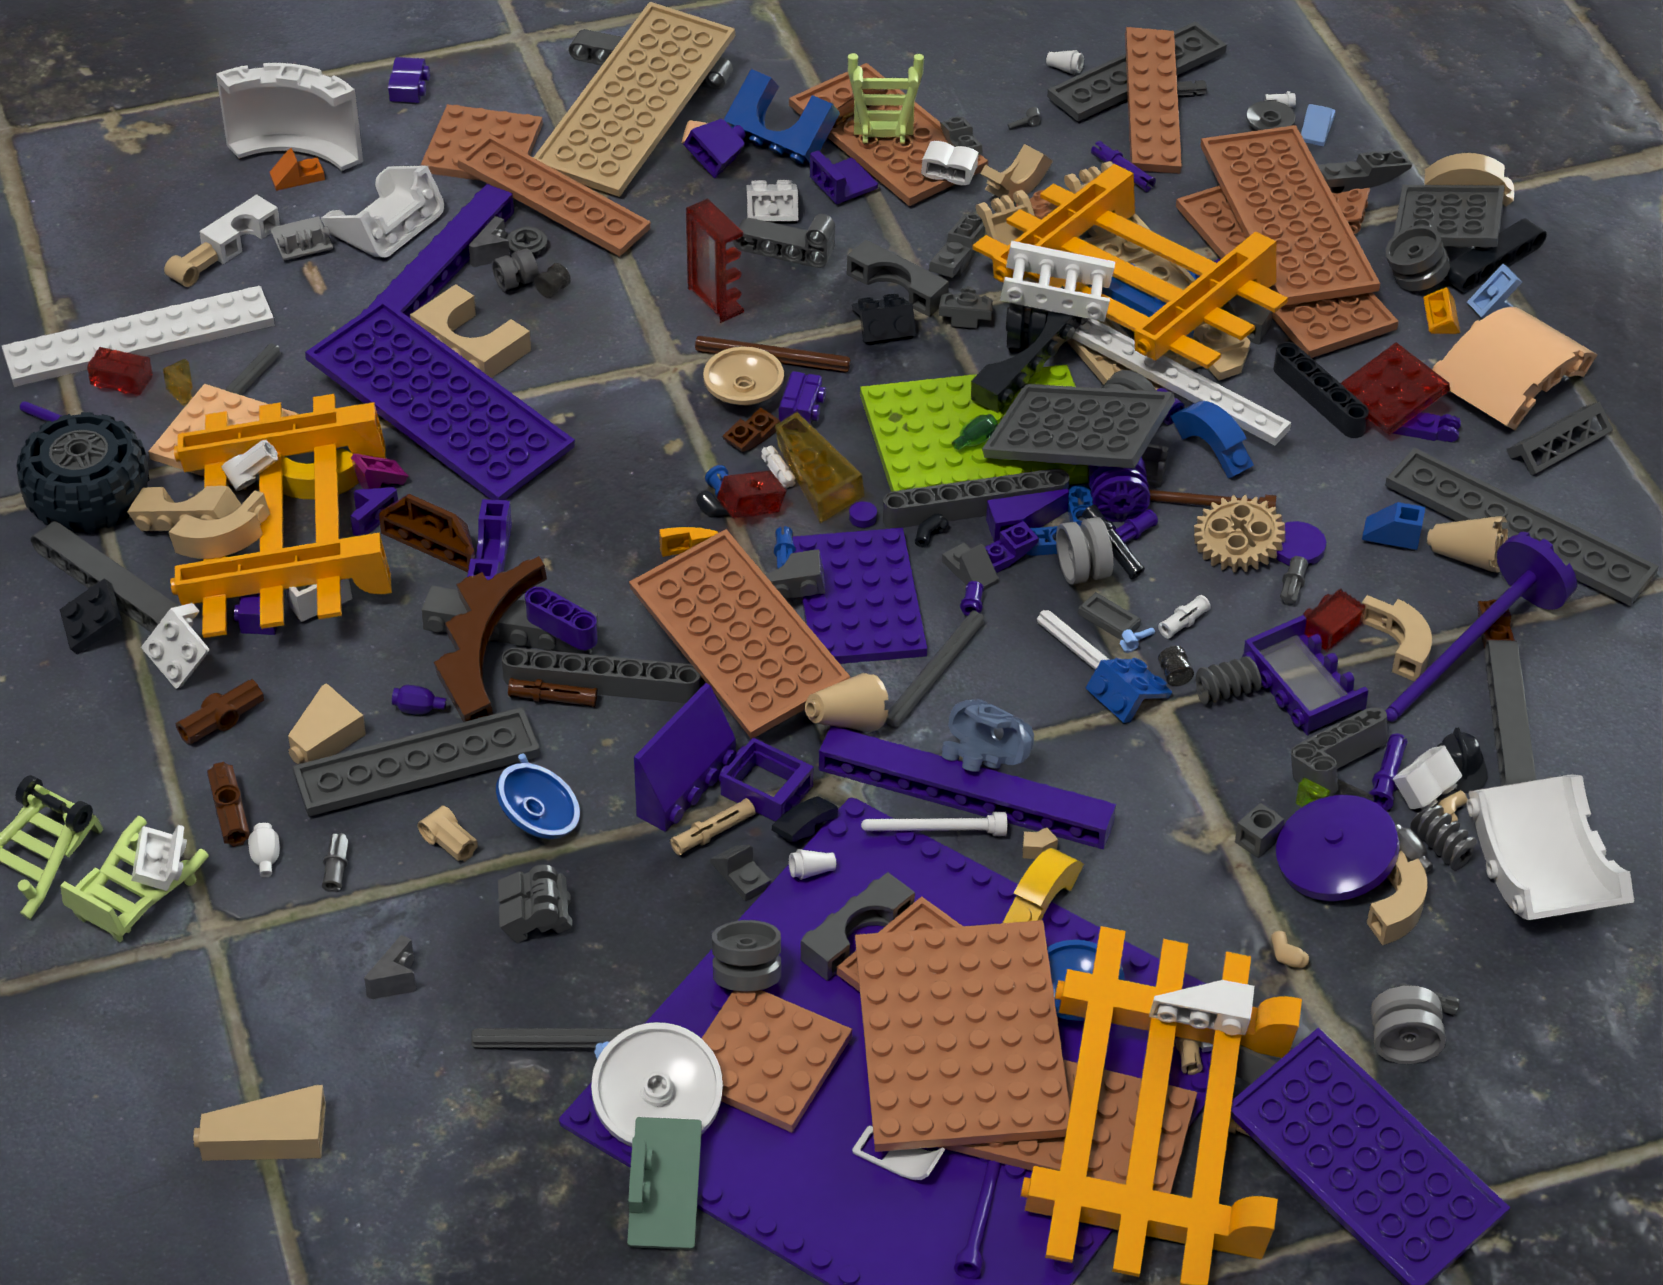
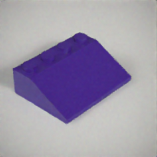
M705 683L634 756L636 815L638 818L664 832L673 824H677L682 819L684 812L700 800L702 793L709 786H713L717 782L723 767L730 765L737 754L736 738L711 685Z

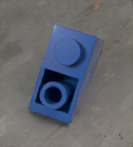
M1397 502L1367 516L1362 540L1417 550L1426 507Z

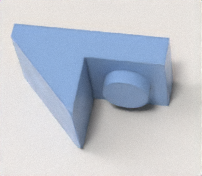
M1314 104L1308 105L1301 132L1305 143L1324 146L1335 117L1334 109Z
M1502 264L1467 303L1481 318H1485L1499 309L1513 307L1506 299L1521 285L1522 281L1506 265Z

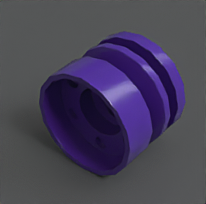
M1142 457L1135 468L1088 465L1087 475L1091 489L1092 505H1097L1108 521L1125 522L1126 519H1134L1145 512L1150 504V491Z

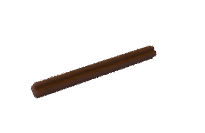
M697 336L695 341V350L699 352L717 354L733 347H754L771 353L780 363L841 372H848L851 364L850 357L707 336Z

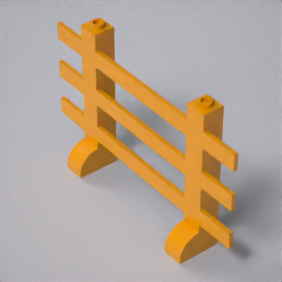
M1116 164L1110 166L1075 194L1054 183L1040 193V198L1058 207L1042 220L1021 209L1006 219L1007 224L1025 232L1014 241L1115 261L1113 277L1165 302L1166 304L1148 317L1101 294V297L1110 298L1106 318L1134 331L1135 351L1155 361L1168 350H1171L1208 369L1221 358V353L1187 337L1190 332L1205 322L1242 341L1255 330V325L1221 309L1224 304L1235 295H1239L1275 313L1288 302L1287 297L1269 289V287L1276 283L1277 241L1255 231L1217 263L1127 220L1135 214L1134 173ZM1093 225H1097L1200 277L1182 290L1078 237ZM985 235L972 245V249L992 259L994 278L1004 283L1005 277L1013 278L1014 269L1006 268L1011 243L1007 246ZM1024 271L1023 280L1028 277L1039 283L1040 274ZM1050 277L1049 286L1060 288L1062 285L1065 286L1066 280ZM1076 282L1075 291L1091 294L1092 288Z
M335 394L313 397V412L282 417V405L279 402L259 406V421L228 426L227 411L205 414V430L178 434V445L173 448L176 462H181L184 472L205 469L204 488L206 486H228V478L221 466L231 458L243 455L262 440H267L278 453V461L259 474V492L264 493L270 512L266 520L260 524L263 534L260 537V552L203 559L201 562L175 566V578L170 579L172 593L173 595H178L181 606L203 602V638L227 635V598L260 593V627L264 629L284 625V589L289 587L317 584L318 619L342 616L341 580L352 578L356 586L368 593H392L391 572L380 532L339 538L337 448L348 446L351 453L386 459L385 440L374 402L336 408ZM314 451L316 543L283 548L282 456Z
M1101 926L1093 973L1067 969L1065 980H1058L1055 999L1061 1000L1059 1013L1083 1017L1085 1021L1060 1171L1033 1166L1031 1177H1024L1020 1197L1026 1198L1024 1211L1052 1216L1045 1258L1072 1263L1079 1222L1118 1230L1112 1272L1139 1277L1145 1237L1150 1236L1185 1244L1179 1285H1208L1212 1249L1262 1260L1274 1231L1278 1199L1252 1196L1239 1199L1232 1206L1219 1204L1239 1046L1243 1045L1260 1054L1283 1058L1289 1053L1299 1027L1302 999L1279 996L1264 1000L1258 1008L1252 1007L1251 1020L1245 1035H1229L1219 1030L1209 1028L1198 1029L1188 1024L1160 1021L1157 1018L1149 1017L1154 996L1182 990L1188 944L1163 939L1156 987L1119 980L1118 976L1126 931ZM1226 951L1222 980L1248 985L1251 956ZM1111 1023L1149 1031L1126 1184L1086 1177ZM1175 1036L1213 1044L1192 1198L1152 1190Z

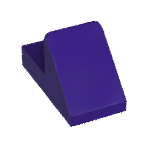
M388 487L354 491L356 510L350 515L353 536L367 535L380 525L379 513L398 501L397 489Z

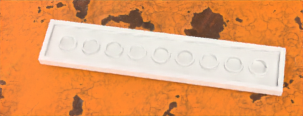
M256 286L2 345V350L13 385L17 387L275 326L262 288L261 286Z

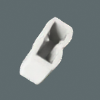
M931 141L922 159L921 174L935 180L946 179L957 185H969L977 168L979 152L969 147H954L946 142Z
M1444 745L1431 748L1423 753L1411 765L1399 772L1393 778V781L1410 809L1421 808L1424 810L1433 807L1438 802L1436 798L1441 794L1454 790L1457 787L1456 782L1462 777V774Z

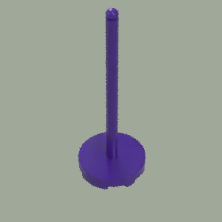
M1523 531L1518 535L1509 537L1499 547L1497 551L1498 567L1510 587L1385 710L1387 721H1396L1520 597H1523L1537 607L1548 610L1562 607L1571 598L1577 589L1576 575L1570 563L1566 566L1554 552L1553 544L1544 538L1538 541L1530 537L1528 532Z

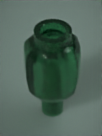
M991 414L979 415L962 427L959 437L952 441L953 447L959 450L965 445L975 447L985 442L998 426L997 420Z

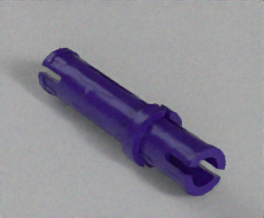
M1102 141L1095 143L1099 149L1095 146L1092 147L1091 154L1103 162L1111 161L1113 164L1134 173V183L1145 192L1151 190L1147 186L1148 184L1154 187L1156 179L1125 159L1118 150H1112Z

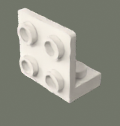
M765 180L751 181L752 185H746L747 218L763 221H798L797 185L792 184L791 180H777V184L767 185Z
M193 603L170 608L141 646L143 651L176 689L183 686L209 652L207 645L191 628L194 624L193 619L199 613V610Z

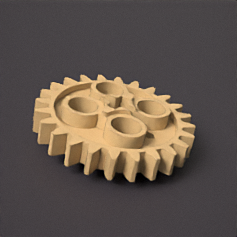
M1232 495L1230 502L1221 498V505L1212 502L1211 510L1203 509V516H1198L1197 524L1194 525V541L1197 544L1198 553L1203 552V559L1211 558L1212 566L1220 562L1221 570L1226 569L1229 565L1232 566L1233 572H1236L1238 566H1242L1244 572H1247L1249 565H1252L1257 570L1259 569L1258 562L1261 561L1268 565V557L1276 559L1277 551H1282V542H1285V523L1282 522V515L1276 514V507L1268 509L1267 501L1258 504V497H1254L1252 501H1247L1246 495L1237 501L1235 495Z

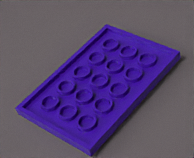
M903 528L793 536V544L796 547L795 553L817 549L820 551L824 568L825 593L801 597L805 623L840 664L927 657V644Z

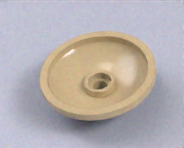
M733 347L711 357L705 365L703 377L706 388L716 398L734 405H753L771 398L780 390L784 381V370L780 361L765 350L754 347Z

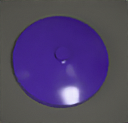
M1334 795L1308 803L1297 810L1286 821L1277 839L1276 857L1283 877L1296 891L1318 900L1340 901L1365 894L1386 879L1398 859L1400 849L1399 837L1391 816L1377 803L1359 796Z

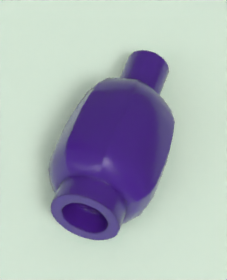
M403 685L401 688H394L392 705L397 706L403 713L427 714L433 708L442 710L446 708L447 698L435 697L433 692L427 688Z

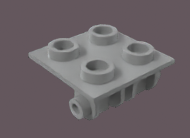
M319 216L270 228L283 261L333 249L329 239L328 226H323Z

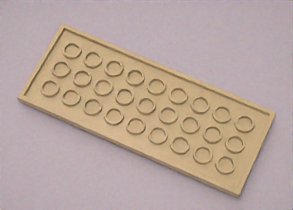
M649 2L533 158L583 185L620 197L736 36L735 29Z

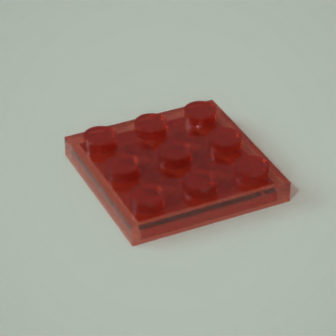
M1397 342L1341 382L1347 390L1366 405L1369 410L1368 419L1388 435H1391L1451 390L1448 381Z

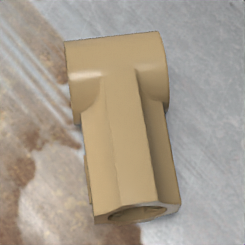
M204 242L182 258L174 255L165 264V275L185 287H190L196 283L201 271L218 260L217 252L211 244Z
M441 806L417 824L420 834L429 844L434 845L438 843L457 861L463 860L465 862L473 856L475 849L478 847L477 840L458 824L455 815L446 806Z

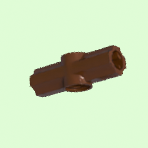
M253 679L242 683L224 695L220 693L210 694L202 702L199 710L175 723L177 731L182 740L189 745L217 728L221 731L229 730L238 722L239 716L242 713L263 702L264 695Z
M225 762L213 764V767L207 770V775L224 844H230L233 847L243 845L249 839L250 832L233 765H228Z

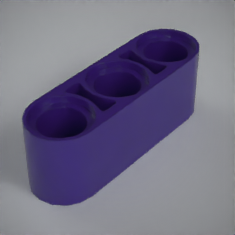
M533 587L525 593L526 617L531 624L577 649L588 650L596 646L598 635L597 619L594 614L544 587Z

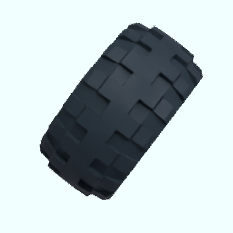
M93 412L63 415L53 422L48 421L41 425L39 431L31 433L25 440L26 444L21 448L17 459L19 487L26 507L39 520L43 521L45 525L56 521L73 533L75 531H85V533L97 532V529L104 527L108 529L117 525L121 519L130 517L127 512L141 489L148 487L147 482L150 481L148 462L141 439L137 440L136 433L123 421H115V418L106 414L94 415Z

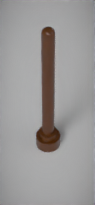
M1149 490L1150 501L1211 506L1212 502L1221 505V498L1226 499L1227 502H1230L1232 498ZM1265 494V497L1258 499V504L1267 501L1268 509L1276 507L1277 495Z

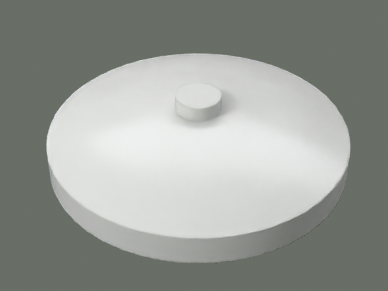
M669 1023L641 1024L617 1035L599 1055L592 1075V1100L596 1113L604 1127L619 1141L631 1147L633 1137L635 1136V1121L637 1117L698 1119L702 1121V1135L715 1119L721 1104L723 1090L722 1073L718 1060L711 1048L695 1033L681 1026Z

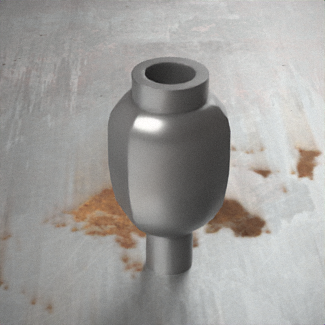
M1400 824L1395 825L1399 837V851L1405 854L1408 862L1419 859L1425 873L1429 872L1433 868V864L1426 858L1427 851L1423 842L1411 829L1403 828Z

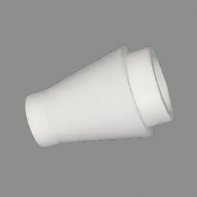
M1077 50L1049 52L1046 63L1047 66L1075 74L1082 71L1084 56Z
M797 849L795 853H790L789 855L790 874L792 877H798L800 880L827 871H835L836 858L833 852L824 853Z

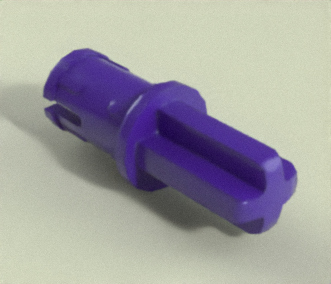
M1147 509L1134 519H1126L1124 525L1115 529V531L1126 543L1132 538L1138 539L1141 533L1156 526L1158 518L1151 509Z

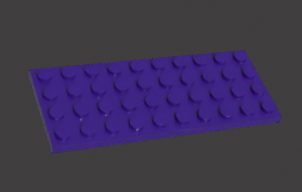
M384 299L305 352V358L308 362L364 404L374 402L377 414L491 500H505L575 447V439Z

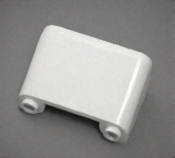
M391 166L384 169L377 176L375 186L380 197L357 215H345L340 210H332L324 215L321 220L325 227L328 226L331 235L374 257L386 258L440 217L444 210V201L428 166Z

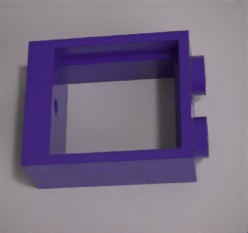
M753 737L746 746H742L738 750L735 759L730 765H725L719 775L721 795L736 803L747 798L753 804L755 812L776 822L783 814L798 805L813 787L814 766ZM755 765L787 780L774 797L742 782Z

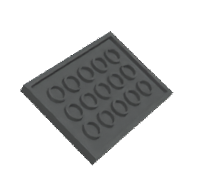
M1025 384L982 448L984 458L1135 468L1174 404L1173 392Z

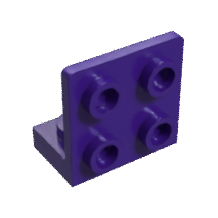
M819 150L810 153V178L835 204L878 188V183L854 158H848L832 164L831 160L826 158Z

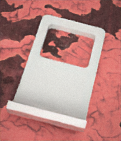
M868 1126L852 1150L853 1154L911 1180H922L929 1176L945 1151L943 1147L937 1151H927L921 1148L889 1151L883 1160H880L861 1151L870 1135L873 1134L872 1126Z

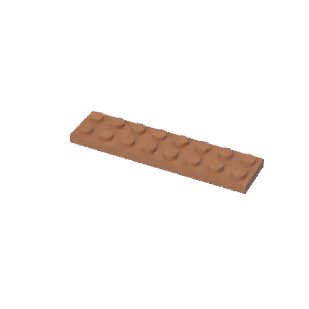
M1126 27L1125 48L1130 162L1142 171L1180 174L1182 164L1174 31Z
M491 134L484 137L458 159V168L491 186L513 193L514 199L618 256L625 253L650 230V221Z

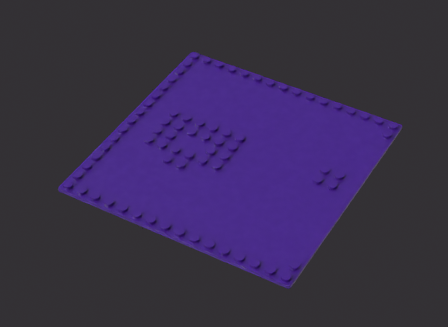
M848 798L838 809L837 818L828 820L802 849L824 853L833 852L836 858L835 871H827L800 880L798 877L791 876L788 864L738 921L755 920L766 922L775 926L781 933V953L779 954L781 957V979L777 984L762 990L851 1028L852 1038L792 1133L721 1102L715 1119L701 1135L697 1208L825 1285H1073L1114 1229L1079 1222L1072 1263L1045 1258L1052 1216L1024 1211L1026 1198L1020 1197L1024 1177H1031V1170L1001 1163L979 1249L983 1259L981 1273L975 1279H967L959 1276L954 1271L957 1254L967 1246L989 1160L945 1149L929 1176L922 1180H911L859 1157L852 1152L868 1126H872L860 992L837 974L827 981L802 962L800 958L803 936L808 931L820 926L827 916L839 911L851 897L858 896L867 889L873 880L880 879L887 872L915 892V901L922 896L962 926L1003 923L1016 897L1014 891L1018 884L919 831H864L861 823L865 819L894 818L856 798ZM1053 902L1049 904L1042 918L1047 947L1065 940H1085L1098 943L1100 927ZM871 925L854 931L847 939L850 943V955L856 951L855 935L878 933L884 926ZM1124 940L1121 966L1124 971L1125 981L1156 987L1160 959ZM712 949L644 1024L655 1022L674 1024L690 1030L700 1038L703 1037L733 991L719 986L713 980V958L715 956L712 954ZM1184 972L1182 989L1206 984ZM1057 1017L1063 1060L1078 1063L1085 1020L1075 1021ZM1111 1023L1104 1070L1142 1079L1149 1031ZM1174 1039L1168 1085L1197 1092L1189 1124L1190 1128L1204 1109L1212 1051L1202 1052V1048L1199 1047L1202 1070L1194 1075H1188V1067L1186 1074L1182 1072L1180 1051L1176 1048ZM591 1082L560 1116V1126L631 1168L632 1147L615 1138L601 1123L592 1100ZM873 1134L870 1135L861 1151L880 1160H883L889 1152H875ZM931 1147V1148H921V1149H924V1150H927V1151H937V1150H939L940 1148H939V1147Z

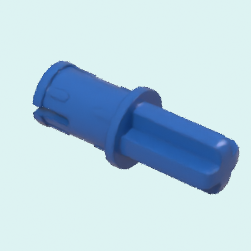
M784 526L783 535L781 527L775 531L776 545L774 547V554L777 557V569L782 567L790 554L796 551V547L793 544V531L787 526Z

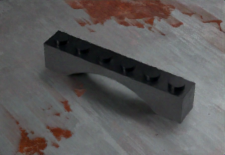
M1047 310V322L1043 332L1031 346L1012 358L986 365L971 381V400L998 413L1005 405L1007 406L1011 403L1014 395L1025 384H1028L1029 379L1035 373H1039L1042 370L1044 363L1050 357H1054L1057 354L1060 346L1065 341H1069L1074 331L1080 325H1084L1088 318Z

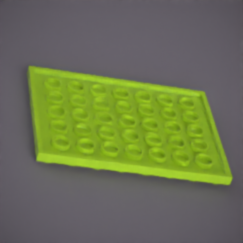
M1067 364L1043 367L1028 382V384L1076 387ZM977 374L860 387V397L891 492L1048 469H1062L1066 471L1070 478L1069 485L1089 483L1087 475L1088 465L984 458L982 448L1021 389L1014 395L1009 405H1005L996 413L971 400V381Z

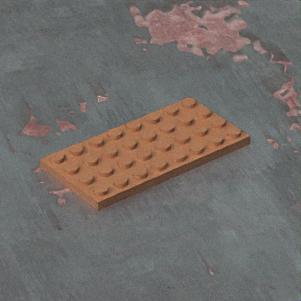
M868 63L860 66L863 69V78H885ZM848 71L790 97L789 106L802 115L813 95L832 103L838 108L854 97ZM888 89L886 94L905 93L900 89ZM915 101L913 135H905V144H900V137H868V143H863V135H854V115L836 128H832L827 137L847 155L854 158L865 170L908 206L955 185L946 179L935 180L921 174L922 159L930 142H948L940 127V122ZM872 105L867 110H902L903 106ZM978 155V164L974 175L982 172L985 165L988 166V160L982 155Z
M727 529L629 581L630 589L691 665H693L703 680L711 685L715 695L751 739L803 711L809 695L850 678V675Z
M1063 1060L1069 1105H1071L1077 1063ZM1103 1069L1086 1177L1126 1184L1141 1078ZM1170 1085L1167 1087L1152 1189L1154 1191L1169 1194L1172 1192L1196 1102L1197 1092ZM1065 1137L944 1146L943 1148L1031 1171L1033 1166L1060 1171Z

